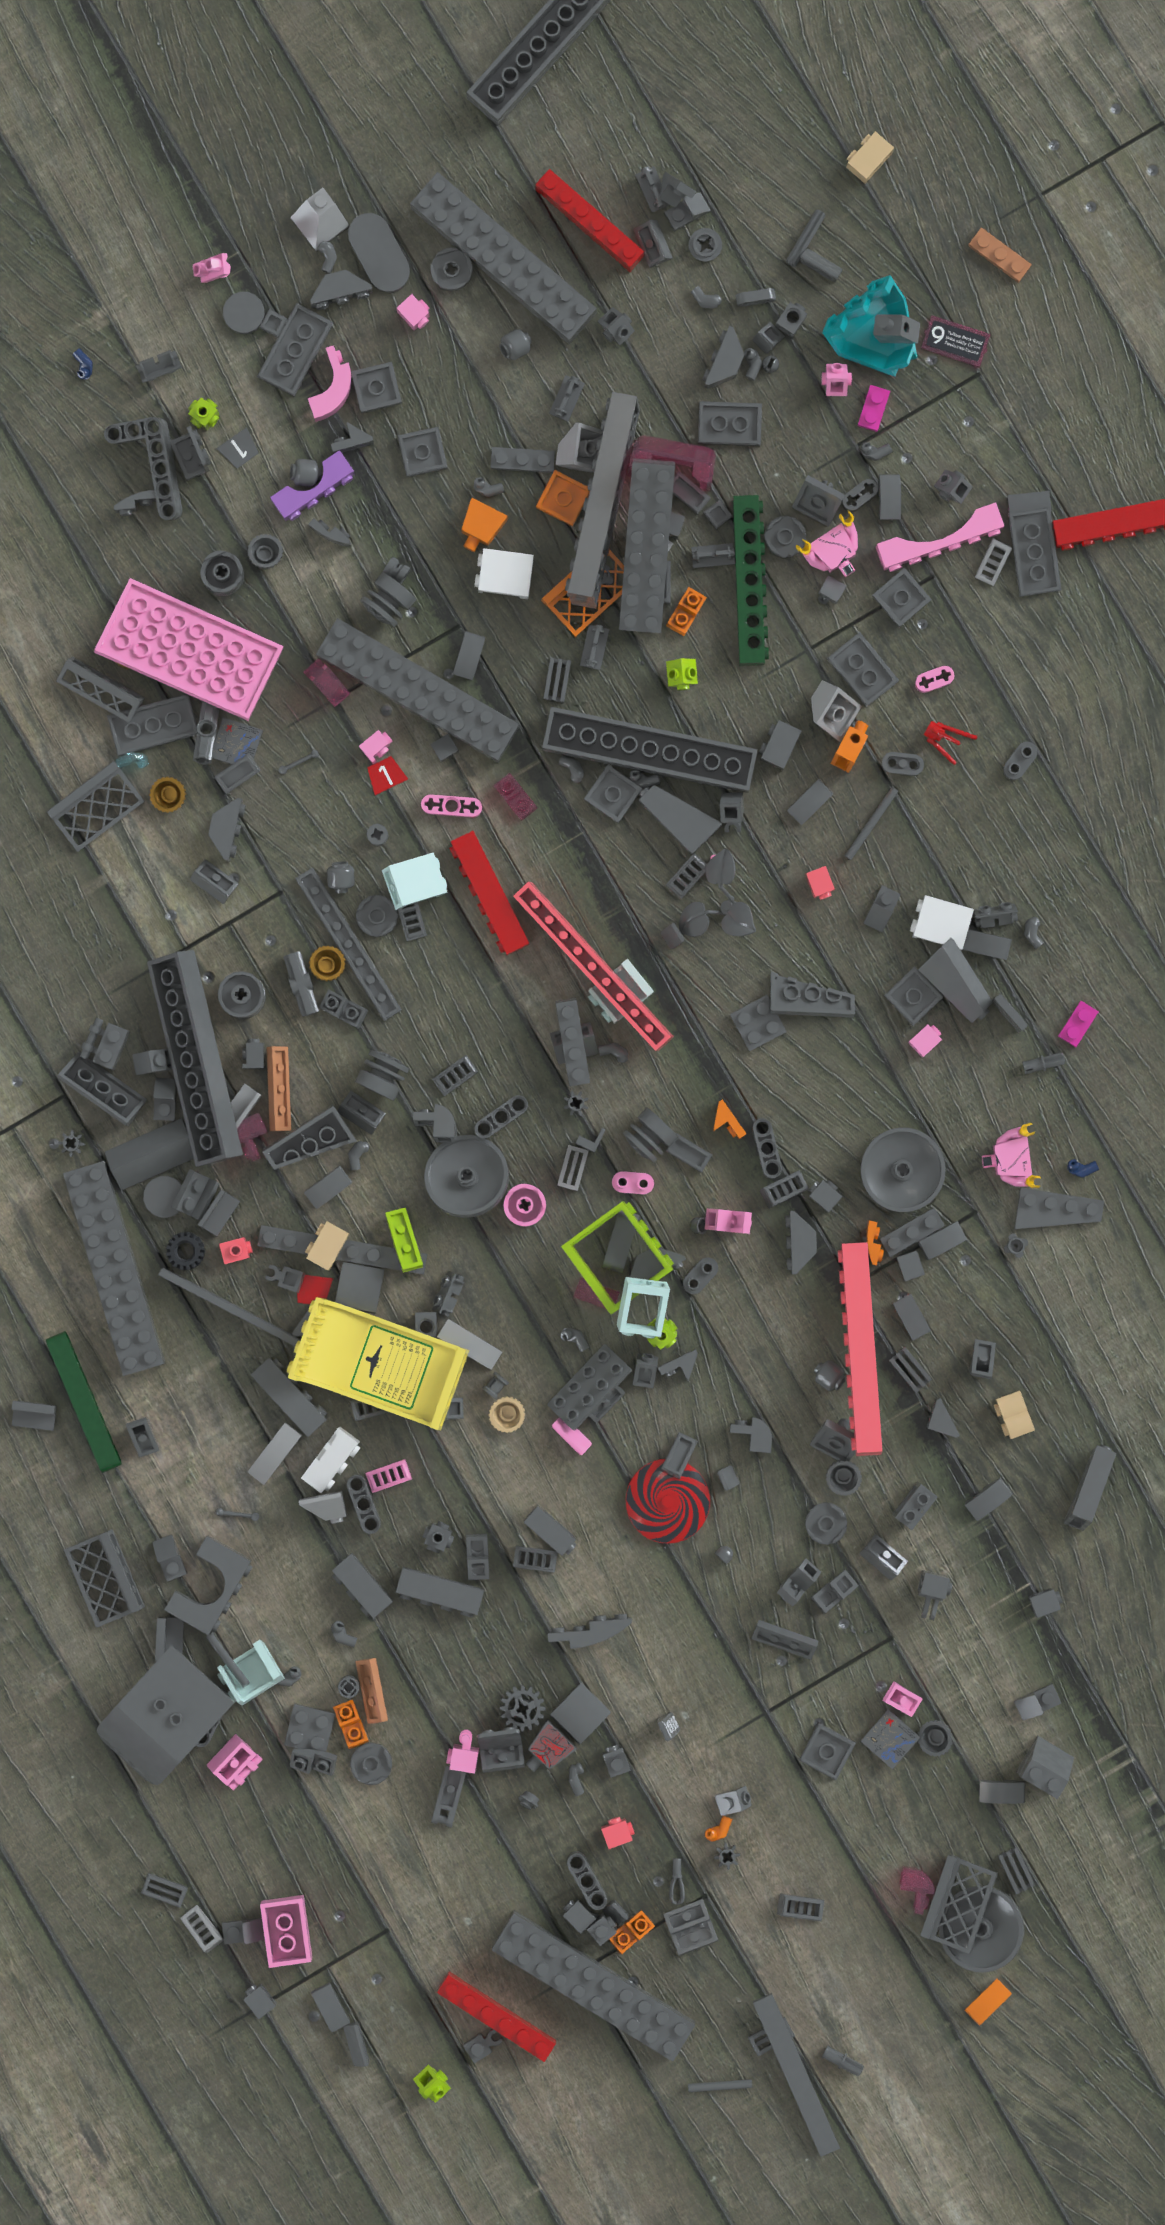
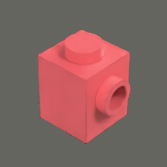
M826 866L805 874L814 898L819 897L820 900L832 896L831 892L835 888Z
M245 1237L219 1244L224 1264L250 1258V1253H253L250 1240L246 1241Z
M615 1817L608 1820L609 1824L601 1827L608 1849L633 1841L631 1836L635 1834L631 1822L627 1823L625 1818Z

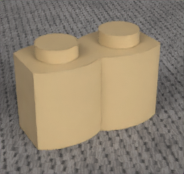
M1020 1391L995 1399L997 1404L993 1406L997 1416H1002L1004 1424H1001L1005 1436L1009 1435L1010 1439L1035 1431Z

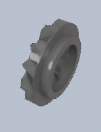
M701 228L695 231L689 239L690 254L696 260L703 262L714 260L722 249V240L719 234L709 228ZM710 238L709 246L711 249L706 248L701 252L702 245L699 243H704Z

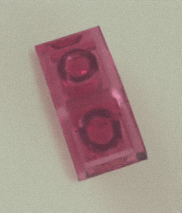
M511 773L493 785L521 821L537 809V806Z

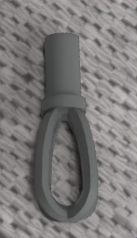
M673 1858V1874L669 1899L674 1905L682 1904L685 1899L684 1884L681 1879V1858ZM676 1880H678L680 1885L681 1898L679 1901L673 1899Z

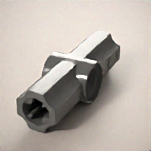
M204 701L201 704L199 723L197 725L193 761L198 764L207 765L212 762L220 708ZM205 730L211 731L209 734H203L202 732Z
M301 951L283 956L290 977L288 978L293 995L296 996L302 1017L319 1012L313 993V983L309 972L306 970Z

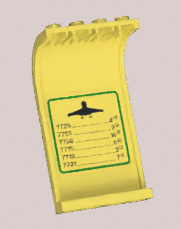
M316 1297L315 1301L312 1300L308 1310L311 1314L308 1321L305 1320L301 1329L303 1333L302 1339L297 1341L294 1349L296 1356L294 1361H290L287 1368L288 1378L328 1389L427 1425L430 1428L441 1430L469 1350L330 1300Z

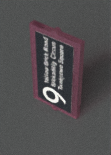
M932 315L928 328L924 331L926 335L921 349L980 368L984 353H987L986 347L990 334Z

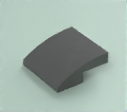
M343 1262L335 1302L362 1312L376 1314L384 1269Z
M580 1683L554 1709L550 1716L580 1745L608 1717L611 1711Z
M703 1899L663 1914L679 1956L719 1941Z

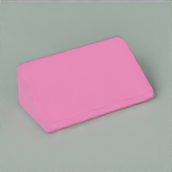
M560 1417L552 1424V1428L579 1455H583L592 1443L578 1429L573 1431Z

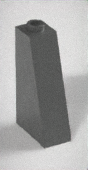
M655 785L651 788L647 786L639 794L641 796L639 803L691 856L722 826L718 820Z
M950 938L918 970L973 1023L977 1018L982 1020L990 1012L987 1008L993 1001L955 941Z
M1097 1445L1092 1450L1065 1517L1064 1524L1084 1531L1092 1523L1117 1454L1110 1447Z

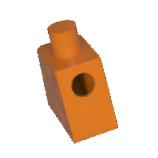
M472 498L461 530L463 534L468 536L463 547L475 552L479 542L488 546L505 525L508 516Z
M858 720L854 728L849 726L830 764L847 773L850 772L868 738V735L865 734L868 728L866 723Z

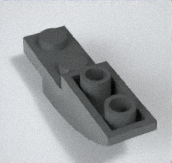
M615 1614L614 1618L606 1619V1615L593 1616V1620H589L590 1629H586L585 1625L573 1626V1630L566 1631L564 1627L552 1628V1632H548V1642L570 1640V1649L594 1645L624 1630L632 1623V1618L627 1617V1614Z

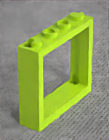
M624 1201L561 1246L611 1315L620 1309L621 1300L616 1304L574 1248V1245L613 1216L623 1211L664 1267L663 1270L649 1280L659 1281L674 1270L672 1259L668 1254H662L659 1250L662 1246L658 1240L648 1235L646 1231L649 1228L642 1219L638 1221L634 1215L636 1213L634 1207L630 1202L626 1204ZM632 1292L631 1300L637 1297L640 1293Z

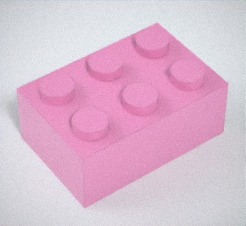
M304 1895L261 1901L260 1908L269 1968L311 1962L312 1951Z

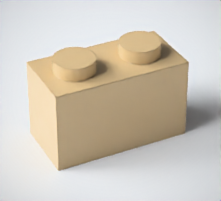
M876 131L872 136L868 134L861 142L863 146L858 151L854 150L847 158L849 162L846 168L865 184L894 151V147Z
M326 1221L325 1225L321 1223L315 1233L318 1235L315 1243L310 1242L305 1253L308 1254L306 1259L330 1271L350 1233Z

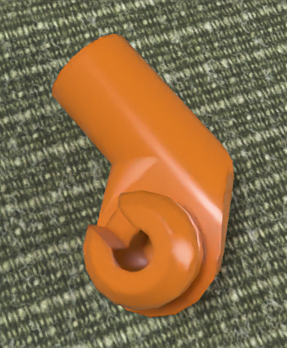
M723 1815L719 1826L705 1831L706 1839L714 1842L725 1838L733 1819Z

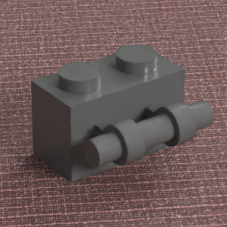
M96 1018L93 1025H90V1033L86 1043L83 1042L81 1048L83 1050L80 1057L88 1060L90 1053H95L92 1062L115 1070L130 1031L108 1023L106 1030L101 1029L103 1020ZM99 1034L103 1037L101 1039L99 1047L97 1048L93 1045Z

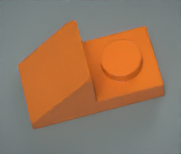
M723 1099L719 1101L713 1131L727 1122L729 1126L726 1128L733 1138L737 1136L738 1139L746 1135V1132Z

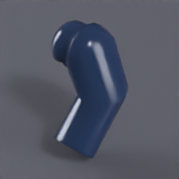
M79 348L72 356L80 363L77 376L82 380H86L92 375L93 362Z
M1072 1159L1067 1165L1068 1171L1080 1178H1084L1099 1170L1095 1161L1083 1165L1077 1162V1160Z

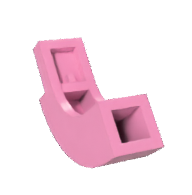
M334 345L326 348L334 372L333 382L324 393L308 398L316 422L334 415L345 404L351 390L352 376L349 363L340 365L344 361L340 350L335 351Z

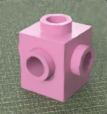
M826 364V372H822L821 380L822 385L826 387V396H847L848 385H851L852 373H848L847 364Z

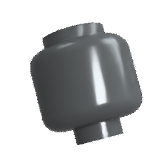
M515 329L501 338L499 348L505 358L517 360L530 352L532 341L527 332Z
M297 459L294 464H291L290 480H293L295 485L313 487L317 480H321L322 469L318 467L315 460Z
M345 861L331 863L332 866L327 869L329 888L335 889L336 893L348 892V889L355 885L354 868Z
M828 1360L824 1364L820 1362L814 1370L816 1383L827 1391H838L846 1381L844 1368L832 1360Z

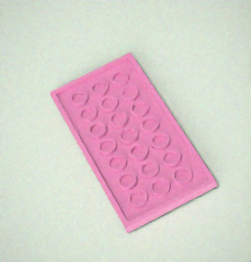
M130 578L97 643L94 653L249 721L281 655L283 646Z

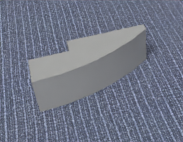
M450 1319L447 1320L437 1336L445 1342L469 1350L468 1356L490 1370H492L502 1354V1351Z
M285 1422L251 1466L248 1473L265 1485L302 1437V1434Z

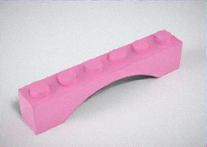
M993 503L976 509L972 517L962 528L943 539L932 542H914L895 537L878 543L876 550L883 570L889 569L890 572L901 569L902 564L909 562L910 565L921 562L922 557L928 555L929 558L939 556L942 550L949 549V551L959 549L962 543L969 542V544L979 542L982 536L988 535L990 538L1001 533L1000 530L1004 528V524L997 504Z

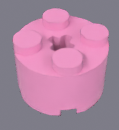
M520 1184L513 1187L504 1199L506 1216L511 1222L519 1226L536 1224L541 1220L546 1210V1200L543 1193L537 1187L530 1184ZM525 1199L526 1202H531V1205L528 1206V1211L519 1208V1205L522 1204L521 1200Z

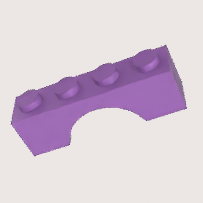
M340 450L322 462L323 477L316 487L308 491H297L286 486L270 497L285 521L289 519L291 521L295 520L301 515L300 511L306 507L311 509L318 504V499L322 496L328 497L336 491L335 488L340 484L344 486L353 480L354 470Z

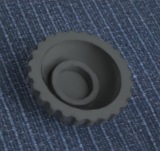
M261 534L250 541L247 557H249V561L255 567L264 570L270 569L281 561L283 546H281V542L275 536Z
M837 1460L827 1469V1485L837 1495H851L860 1487L862 1482L861 1471L852 1461Z
M930 1720V1722L923 1724L918 1732L919 1737H921L918 1743L922 1751L934 1757L944 1755L945 1752L947 1753L953 1744V1734L951 1729L948 1728L949 1726L940 1720Z

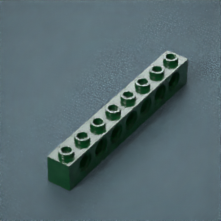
M759 495L733 496L739 666L764 665L765 660H769V648L764 646V639H768V626H764L763 618H767V605H763V597H766V584H762V576H766L765 563H761V555H765L764 542L760 543V534H764V522H760L759 513H763V501H759ZM746 513L752 514L754 521L751 523L745 522L743 515ZM746 534H752L755 537V541L752 544L744 541L743 537ZM747 555H753L756 558V562L749 565L745 562L744 558ZM747 576H754L757 583L750 586L745 582V578ZM751 596L755 597L758 604L751 607L747 605L746 599ZM751 617L756 618L759 623L758 626L749 627L747 619ZM751 638L757 639L759 646L757 648H750L747 643L748 640Z

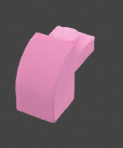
M707 1208L705 1229L750 1234L752 1213Z

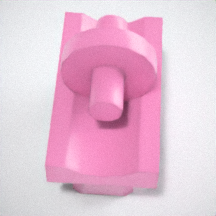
M221 253L193 264L194 276L201 277V283H208L218 278L227 277L230 273V264L226 262L227 253Z

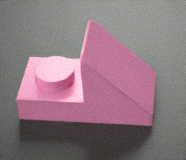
M893 1682L883 1701L912 1717L922 1698L898 1683Z

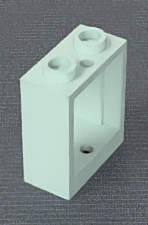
M625 1277L617 1319L619 1332L627 1336L641 1334L646 1338L661 1337L670 1292L667 1282ZM632 1292L661 1296L655 1326L627 1323Z

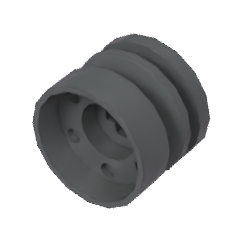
M382 572L374 582L379 592L376 593L369 589L367 591V594L373 600L371 601L363 596L360 601L376 619L395 628L398 623L391 616L394 615L398 619H402L403 616L397 610L398 607L409 610L416 601V598L400 583Z
M370 1050L368 1055L376 1058V1061L374 1063L366 1059L365 1063L372 1069L370 1072L360 1070L355 1082L394 1101L400 1088L393 1081L394 1079L404 1081L405 1078L397 1073L400 1070L408 1074L410 1069L400 1060L384 1052Z
M646 1108L637 1117L642 1127L639 1128L631 1124L630 1127L636 1133L632 1135L629 1131L625 1130L622 1134L635 1151L643 1158L655 1163L658 1159L651 1152L655 1150L662 1155L663 1151L658 1145L663 1143L670 1147L678 1136L655 1113Z

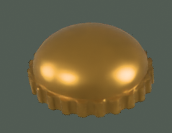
M169 776L166 778L162 777L151 786L150 800L152 805L158 808L159 811L174 812V810H178L184 804L186 790L178 779Z
M333 946L319 947L318 950L312 953V957L309 959L311 973L321 981L336 980L345 969L344 955Z

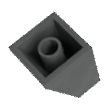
M1037 1735L1016 1772L1024 1780L1058 1799L1069 1781L1074 1757Z

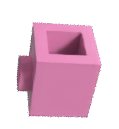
M411 294L397 307V313L415 331L417 328H423L429 322L428 310L430 308L422 299L418 301Z

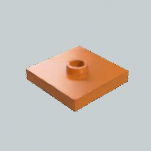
M554 470L536 508L573 527L583 508L585 498L589 497L590 491H588V486Z

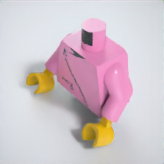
M848 511L849 517L847 519H844L841 514L839 515V519L843 524H839L811 544L802 539L805 543L802 549L796 545V549L803 553V556L812 567L822 571L828 570L830 573L839 568L844 577L849 576L855 571L849 560L856 555L858 534L853 523L854 516L850 511Z
M1032 1123L1008 1130L996 1141V1145L993 1146V1154L982 1156L983 1168L995 1167L996 1175H1000L1002 1181L1015 1187L1040 1188V1186L1034 1185V1179L1041 1177L1032 1175L1027 1138L1035 1134V1132L1029 1133L1027 1131V1127L1033 1125Z

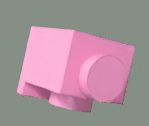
M378 730L359 747L374 764L376 763L375 757L378 756L380 758L389 751L387 747L393 741L386 732L381 734Z

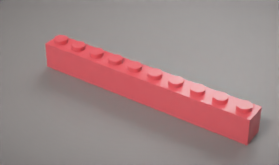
M527 882L513 896L655 1051H659L674 1037L532 882Z
M867 1242L842 1244L841 1250H838V1263H842L843 1271H839V1281L844 1283V1291L840 1292L841 1304H845L846 1311L842 1312V1323L847 1325V1333H843L844 1346H848L849 1353L845 1354V1366L850 1367V1375H846L847 1388L851 1387V1396H848V1408L853 1410V1417H849L850 1430L854 1429V1438H851V1450H855L856 1456L881 1455L882 1438Z

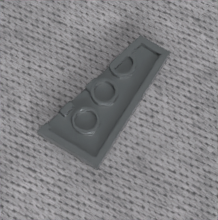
M774 972L770 974V1014L854 1018L855 995L831 988H821L817 984L810 982L809 984L803 983L792 977L778 976V973Z
M1020 1188L1014 1229L1101 1222L1104 1201Z

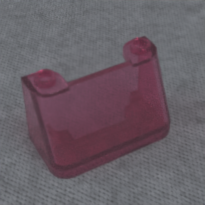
M640 436L635 440L629 462L628 476L631 477L633 458L672 461L675 464L693 467L692 478H696L699 481L701 490L710 492L716 464V454L711 448L651 436Z

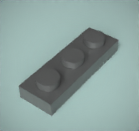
M492 447L491 469L553 473L555 451Z
M932 1208L879 1240L889 1257H892L945 1225L936 1209Z
M758 1620L752 1635L753 1640L812 1660L819 1642L818 1640Z

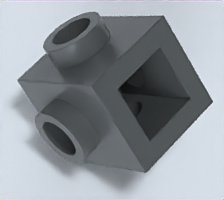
M613 307L598 320V323L604 330L602 334L609 342L615 341L621 345L635 332L630 325L632 320L625 313L622 314Z
M946 469L934 485L940 492L939 496L947 502L953 500L962 504L973 487L965 480V476L956 470L951 472Z
M438 1521L437 1524L433 1523L431 1527H426L422 1537L426 1539L424 1544L428 1545L427 1549L439 1553L440 1550L444 1552L445 1547L450 1549L454 1537L451 1536L452 1530L449 1529L450 1526L448 1524ZM440 1534L442 1540L439 1542L435 1541L434 1535Z

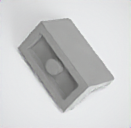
M245 1083L231 1102L237 1130L262 1096Z

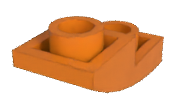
M688 587L666 626L685 636L707 597Z
M869 1220L866 1230L868 1257L871 1265H877V1262L882 1261L884 1250L880 1249V1244L873 1243L874 1239H878L880 1227H877L878 1222Z
M353 1699L333 1707L349 1749L369 1742Z
M640 1910L617 1929V1933L609 1941L620 1954H623L635 1942L652 1930L655 1925Z
M996 1979L965 2011L980 2026L1012 1993Z

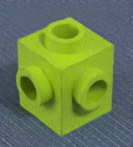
M201 397L198 401L194 400L188 409L190 411L188 413L191 419L190 422L198 429L202 427L207 431L210 427L212 428L219 420L218 416L220 414L216 409L217 404L209 398L204 400ZM203 408L207 410L205 415L199 414Z
M680 658L666 661L668 687H677V690H689V686L698 684L696 659Z
M656 1318L648 1323L647 1326H655ZM664 1318L662 1332L665 1334H661V1337L647 1338V1340L653 1347L658 1346L660 1350L664 1347L669 1348L676 1342V1330L678 1328L672 1320L669 1319L667 1321Z
M427 2065L413 2079L419 2087L418 2092L425 2099L430 2098L435 2103L451 2089L446 2082L448 2077L441 2070L437 2072L430 2065Z

